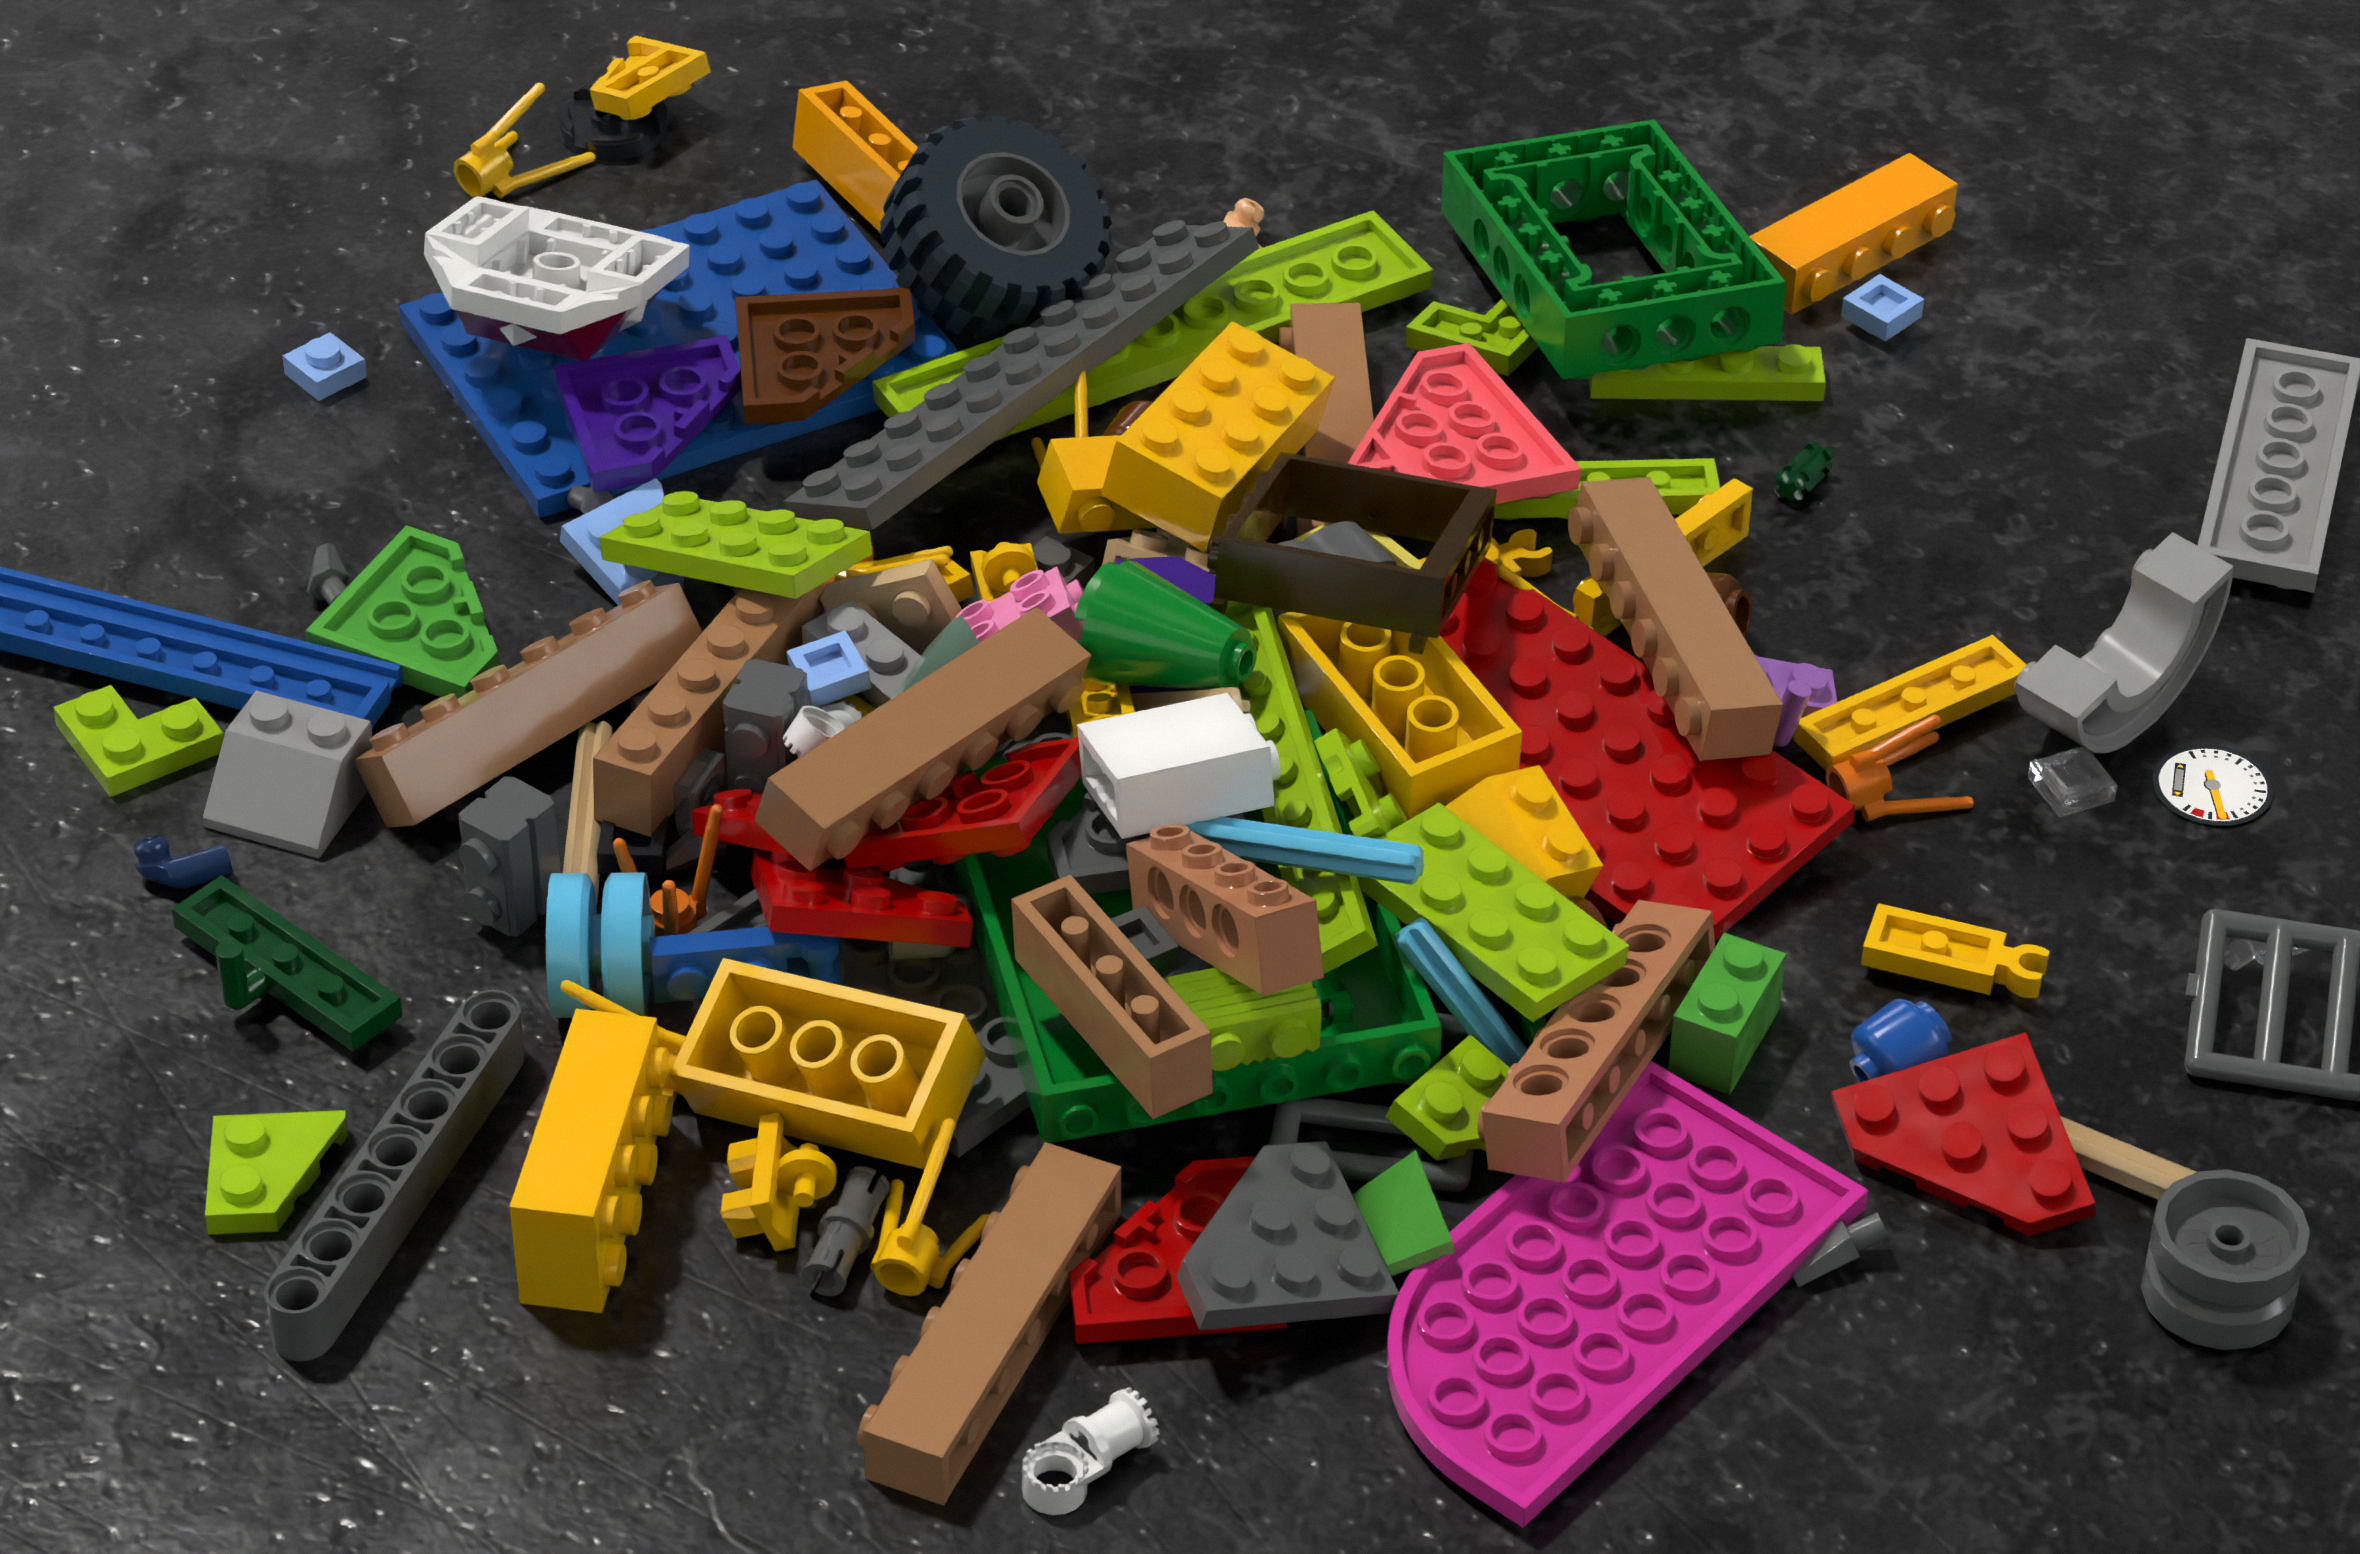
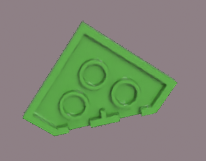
M407 525L305 631L307 642L399 664L402 668L403 684L439 697L453 693L457 699L474 690L470 682L474 677L493 667L499 666L498 650L493 636L489 635L484 612L473 582L469 581L459 544Z

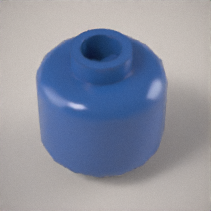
M1898 998L1885 1005L1852 1031L1851 1046L1855 1057L1849 1062L1850 1068L1857 1080L1864 1082L1949 1056L1948 1046L1952 1044V1036L1940 1015L1926 1002L1919 1001L1914 1004L1911 1001Z

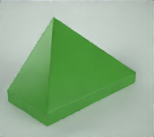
M1416 1150L1352 1194L1391 1276L1456 1252Z

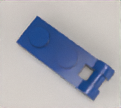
M768 926L649 937L655 1003L704 999L723 958L841 985V967L839 962L835 960L840 950L839 937L770 932Z

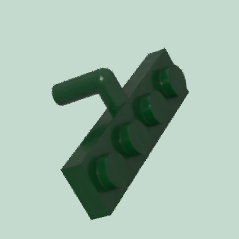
M222 875L172 908L174 928L217 957L223 1001L232 1010H241L268 992L353 1052L403 1017L401 997Z

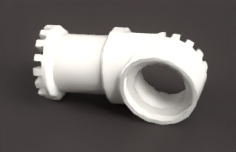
M841 701L837 704H826L820 709L809 705L803 706L784 734V744L787 747H790L792 744L793 746L790 751L793 754L797 753L798 758L861 719L863 713L860 710L857 711L855 705L846 704V701Z
M1129 1387L1118 1390L1110 1396L1107 1406L1087 1418L1085 1416L1073 1417L1064 1423L1062 1431L1042 1443L1035 1444L1034 1450L1030 1448L1026 1452V1457L1024 1456L1022 1466V1492L1027 1504L1038 1512L1049 1515L1066 1514L1076 1510L1085 1500L1087 1484L1110 1471L1114 1459L1134 1447L1137 1449L1147 1448L1157 1442V1435H1159V1429L1155 1427L1158 1424L1156 1418L1147 1417L1152 1414L1151 1408L1147 1410L1143 1408L1147 1401L1144 1398L1139 1400V1393L1137 1391L1132 1392ZM1048 1470H1059L1071 1475L1073 1480L1069 1484H1058V1487H1053L1052 1484H1042L1036 1477Z

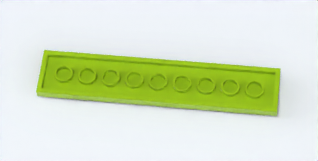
M1374 210L1258 249L1087 374L1088 408L1178 377L1232 321L1246 329L1255 331L1266 340L1276 343L1279 342V328L1290 327V304L1360 303L1362 313L1433 288L1434 269ZM1003 337L872 381L875 403L888 418L910 411L925 400L924 394L928 390L951 382L964 372L963 367L966 363L977 357L988 355L1003 344ZM1075 383L997 440L1075 413Z

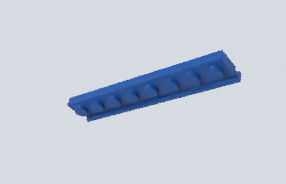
M0 567V650L191 698L196 697L199 700L242 710L257 690L371 721V728L374 727L390 704V694L394 688L400 689L403 685L402 668L399 664Z

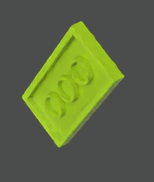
M689 491L674 492L664 496L661 504L644 513L627 516L623 519L622 525L599 537L602 560L794 599L799 598L872 555L870 531L845 527L844 523L840 520L822 519L813 521L795 517V514L789 510H771L766 512L746 508V504L742 501L714 502L699 499L698 494Z
M1440 802L1377 838L1415 844L1423 849L1424 869L1422 876L1418 877L1416 883L1410 885L1357 877L1360 889L1406 925L1417 918L1425 919L1468 973L1532 1022L1626 965L1629 945Z

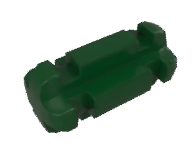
M1817 442L1808 443L1783 470L1775 475L1777 485L1774 487L1776 495L1779 498L1786 497L1791 503L1802 500L1804 498L1803 495L1809 493L1825 477L1824 474L1832 470V463L1830 461L1834 457L1832 450L1829 447L1822 448Z

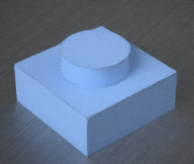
M1879 274L1843 298L1841 317L1881 340L1887 341L1922 318L1924 298Z
M331 332L315 338L282 356L285 375L318 401L367 377L365 359Z
M846 630L787 651L789 666L801 668L807 673L808 702L810 706L820 707L871 688L869 669Z

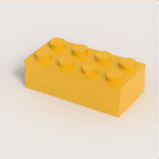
M1232 321L1116 440L1100 495L1199 550L1206 552L1212 546L1214 536L1220 537L1224 533L1229 515L1239 512L1244 494L1246 492H1253L1259 473L1261 471H1268L1280 452L1296 454L1318 431L1335 377L1314 366L1310 361L1298 357L1266 340L1255 331L1246 329Z
M1287 612L1278 616V631L1301 702L1308 710L1312 709L1315 719L1327 733L1337 728L1353 742L1362 739L1366 743L1381 771L1373 776L1377 787L1383 797L1389 793L1394 796L1408 820L1439 802L1446 806L1486 777L1519 770L1522 730L1440 635L1438 638L1427 637L1425 649L1421 655L1408 651L1411 633L1295 612Z
M723 958L669 1074L696 1114L759 1129L761 1115L780 1112L784 1119L783 1135L925 1169L943 1121L951 1118L957 1123L986 1057V1053L965 1014Z
M585 1009L575 1010L509 1207L520 1304L602 1313L610 1286L619 1287L623 1281L627 1255L624 1241L626 1235L635 1236L638 1232L642 1214V1196L639 1194L641 1186H651L654 1181L658 1157L655 1144L657 1136L666 1137L668 1135L672 1119V1097L662 1094V1088L665 1085L668 1074L669 1050L667 1047L659 1046L657 1018Z

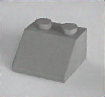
M256 690L226 729L203 814L204 827L319 859L368 792L353 759L373 748L369 741L372 737L371 721Z

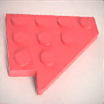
M1470 343L1417 352L1348 461V464L1495 489L1497 490L1495 506L1499 503L1532 497L1543 498L1554 493L1578 489L1582 470Z

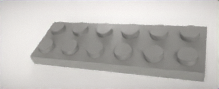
M2246 338L2198 541L2199 547L2234 566L2233 578L2275 585L2282 589L2315 592L2360 376V358Z

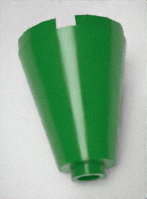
M1121 559L1122 563L1120 564L1108 562L1102 565L1087 583L1077 604L1074 619L1084 621L1081 642L1075 641L1091 654L1083 676L1085 680L1104 685L1211 689L1237 687L1241 681H1245L1251 675L1255 667L1257 652L1250 632L1138 562Z

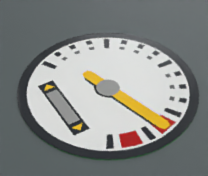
M2191 745L2179 748L2164 756L2158 762L2153 772V787L2159 799L2176 814L2201 824L2230 826L2251 821L2263 814L2273 799V783L2266 770L2246 754L2223 746Z

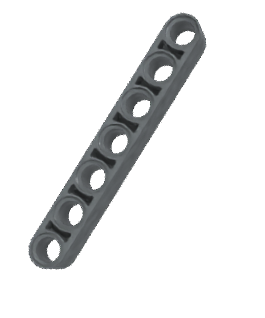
M485 990L469 996L462 1003L268 1280L264 1290L272 1346L278 1355L292 1361H308L324 1355L333 1346L522 1068L525 1061L521 1010L519 1002L513 995L500 990Z

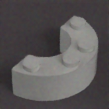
M2172 532L2154 550L2148 549L2138 558L2131 574V588L2120 614L2112 627L2107 628L2100 635L2090 652L2082 658H2078L2055 644L2038 662L2032 661L2022 669L2016 679L2014 693L2018 696L2023 710L2092 752L2108 753L2126 746L2164 714L2196 671L2211 644L2223 616L2230 593L2234 566Z

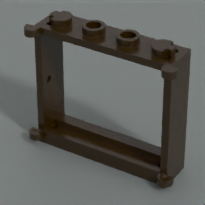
M1280 452L1268 471H1261L1259 473L1253 492H1246L1244 494L1239 512L1229 515L1222 536H1214L1212 539L1211 551L1208 553L1207 568L1209 569V574L1216 575L1214 598L1210 602V607L1225 616L1228 602L1235 601L1411 633L1408 651L1422 655L1427 637L1438 638L1491 547L1497 490ZM1289 516L1332 524L1350 521L1355 522L1365 530L1433 541L1436 544L1420 570L1273 544L1266 541L1276 527L1286 528Z

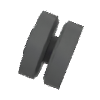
M2228 1169L2200 1171L2173 1182L2158 1199L2141 1283V1290L2148 1310L2168 1331L2192 1344L2220 1350L2252 1348L2277 1337L2292 1319L2307 1252L2310 1229L2302 1208L2284 1189L2257 1175Z

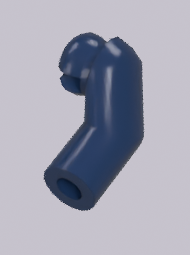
M161 835L142 838L134 845V853L138 859L135 868L142 878L176 889L190 888L213 881L221 875L226 877L233 874L231 860L223 844L185 856L170 854L169 842Z

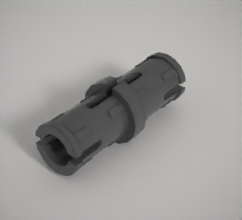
M861 1166L851 1169L845 1179V1185L835 1207L828 1209L819 1222L818 1234L820 1239L809 1262H807L802 1271V1279L809 1288L814 1284L820 1270L825 1271L815 1291L818 1294L836 1296L842 1293L858 1254L864 1253L873 1240L874 1227L872 1223L882 1201L889 1192V1183L883 1175L877 1179L872 1192L867 1191L877 1171L873 1168Z

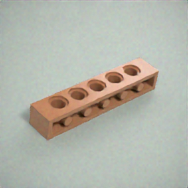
M1638 900L1622 923L1614 926L1612 933L1629 945L1626 965L1560 1005L1545 1027H1540L1537 1030L1533 1043L1520 1061L1512 1064L1507 1073L1506 1080L1492 1099H1488L1483 1103L1477 1127L1479 1138L1485 1141L1488 1170L1566 1182L1672 1031L1674 1014L1715 948L1713 914L1711 910Z

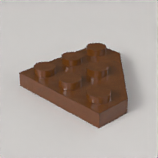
M910 288L735 297L744 424L765 423L776 425L783 422L805 421L914 343L915 328Z

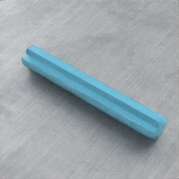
M1222 816L1185 825L1194 833L1213 843L1220 844L1223 849L1248 861L1410 885L1416 883L1418 877L1422 876L1424 869L1423 849L1415 844Z

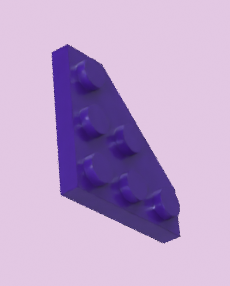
M727 335L588 359L586 362L577 361L553 366L555 387L593 492L623 489L630 485L647 483L657 478L742 389L741 369Z

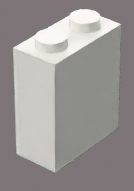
M1228 693L1077 724L1082 783L1122 839L1147 834L1154 828L1164 825H1189L1196 821L1202 822L1216 819L1220 816L1225 817L1274 806L1273 780L1279 779L1281 774L1277 749L1271 740L1265 741L1257 731L1252 715L1250 713L1244 714Z

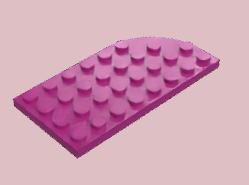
M1650 1061L1565 1183L1516 1174L1449 1232L1456 1252L1417 1266L1408 1275L1393 1307L1387 1342V1376L1392 1400L1400 1420L1415 1444L1444 1475L1482 1502L1524 1528L1793 1277L1792 1273L1839 1220L1842 1219L1845 1227H1847L1866 1209L1868 1189Z

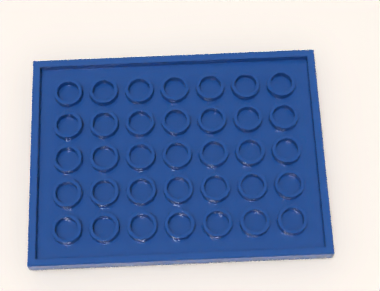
M818 180L796 183L780 191L756 198L743 199L727 207L703 214H694L686 219L654 229L639 231L690 245L689 267L661 289L644 311L640 322L626 328L589 359L727 335L740 367L735 297L892 289L900 287L896 282L897 276L892 270L890 271L885 261ZM443 292L432 293L424 296L422 299L399 305L401 325L538 518L571 509L572 507L568 504L567 496L572 487L580 485L589 488L591 484L555 387L553 366L580 360L467 334L457 311L450 308ZM911 294L915 328L914 343L805 421L783 422L776 425L765 423L744 424L741 389L656 479H665L880 410V407L875 403L872 381L959 351L933 319H929L917 309L919 302ZM645 483L630 485L623 489L609 490L615 495L639 487Z

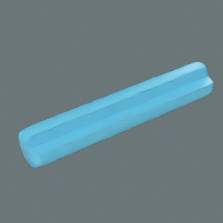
M1417 918L1402 928L1396 935L1398 947L1467 1034L1472 1035L1507 1066L1511 1067L1512 1064L1518 1063L1528 1050L1430 924L1423 918Z

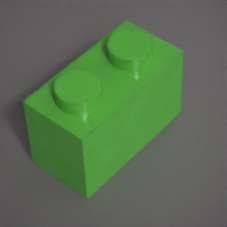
M1723 933L1673 1016L1669 1072L1685 1080L1729 1095L1731 1094L1779 1012L1786 953Z

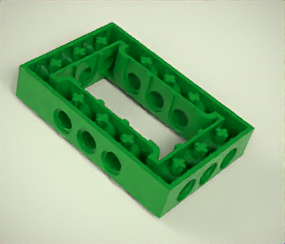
M1655 119L1443 152L1441 212L1562 379H1588L1598 373L1622 369L1642 370L1652 364L1675 360L1696 361L1705 355L1729 351L1749 352L1757 349L1759 346L1781 343L1786 281ZM1620 213L1665 273L1637 278L1629 275L1621 277V280L1592 285L1593 273L1587 263L1581 264L1569 249V239L1566 236H1560L1551 224L1567 221L1590 222L1596 220L1599 216Z

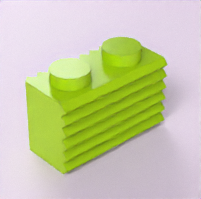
M1216 967L1165 977L1167 984L1211 1032L1212 1070H1229L1235 1068L1240 1062L1248 1066L1253 1060L1261 1063L1267 1057L1275 1060L1278 1056L1290 1058L1301 1055L1306 1049L1314 1052L1320 1047L1322 1006L1320 997L1317 998L1316 988H1313L1312 981L1262 995Z

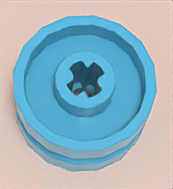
M551 873L548 884L546 912V973L551 1018H573L576 1009L593 1010V1008L564 993L560 988V984L564 980H570L596 993L597 977H602L604 998L639 1016L648 1017L652 975L649 937H655L654 916L651 915L647 873H611L603 889L602 914H597L594 884L586 873Z

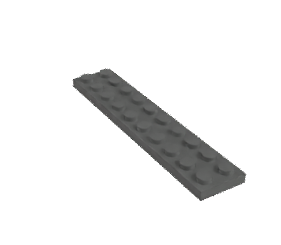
M1183 220L1170 221L1158 226L1153 231L1154 237L1140 247H1134L1120 253L1116 257L1117 263L1105 272L1088 277L1089 282L1080 288L1081 295L1074 300L1065 299L1046 306L1041 310V317L1028 327L1014 330L1005 335L1002 339L1003 344L988 355L977 357L966 363L963 367L964 372L951 382L928 390L924 394L925 400L910 411L902 412L889 418L884 423L885 429L874 437L848 447L844 451V458L832 467L817 471L806 477L803 481L804 487L783 501L786 510L792 511L795 517L813 521L837 519L842 521L845 527L874 530L1077 382L1078 377L1083 371H1086V374H1088L1258 250L1259 245L1253 227H1229L1225 222L1221 221L1204 226L1186 225Z

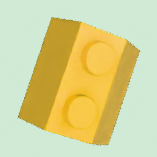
M1540 765L1486 777L1445 806L1563 896H1581L1584 898L1603 867L1602 862Z

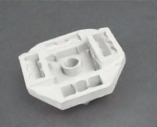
M476 196L425 233L424 256L450 308L457 311L467 334L586 362L626 328L642 320L644 311L661 289L689 267L690 245L674 242L671 239L557 212L528 206H518Z

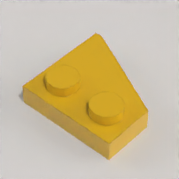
M634 36L626 43L629 52L627 60L624 62V58H614L607 67V73L599 77L590 88V93L595 110L618 115L624 120L644 117L651 112L652 106L668 97L690 90L693 82L711 72L706 52Z

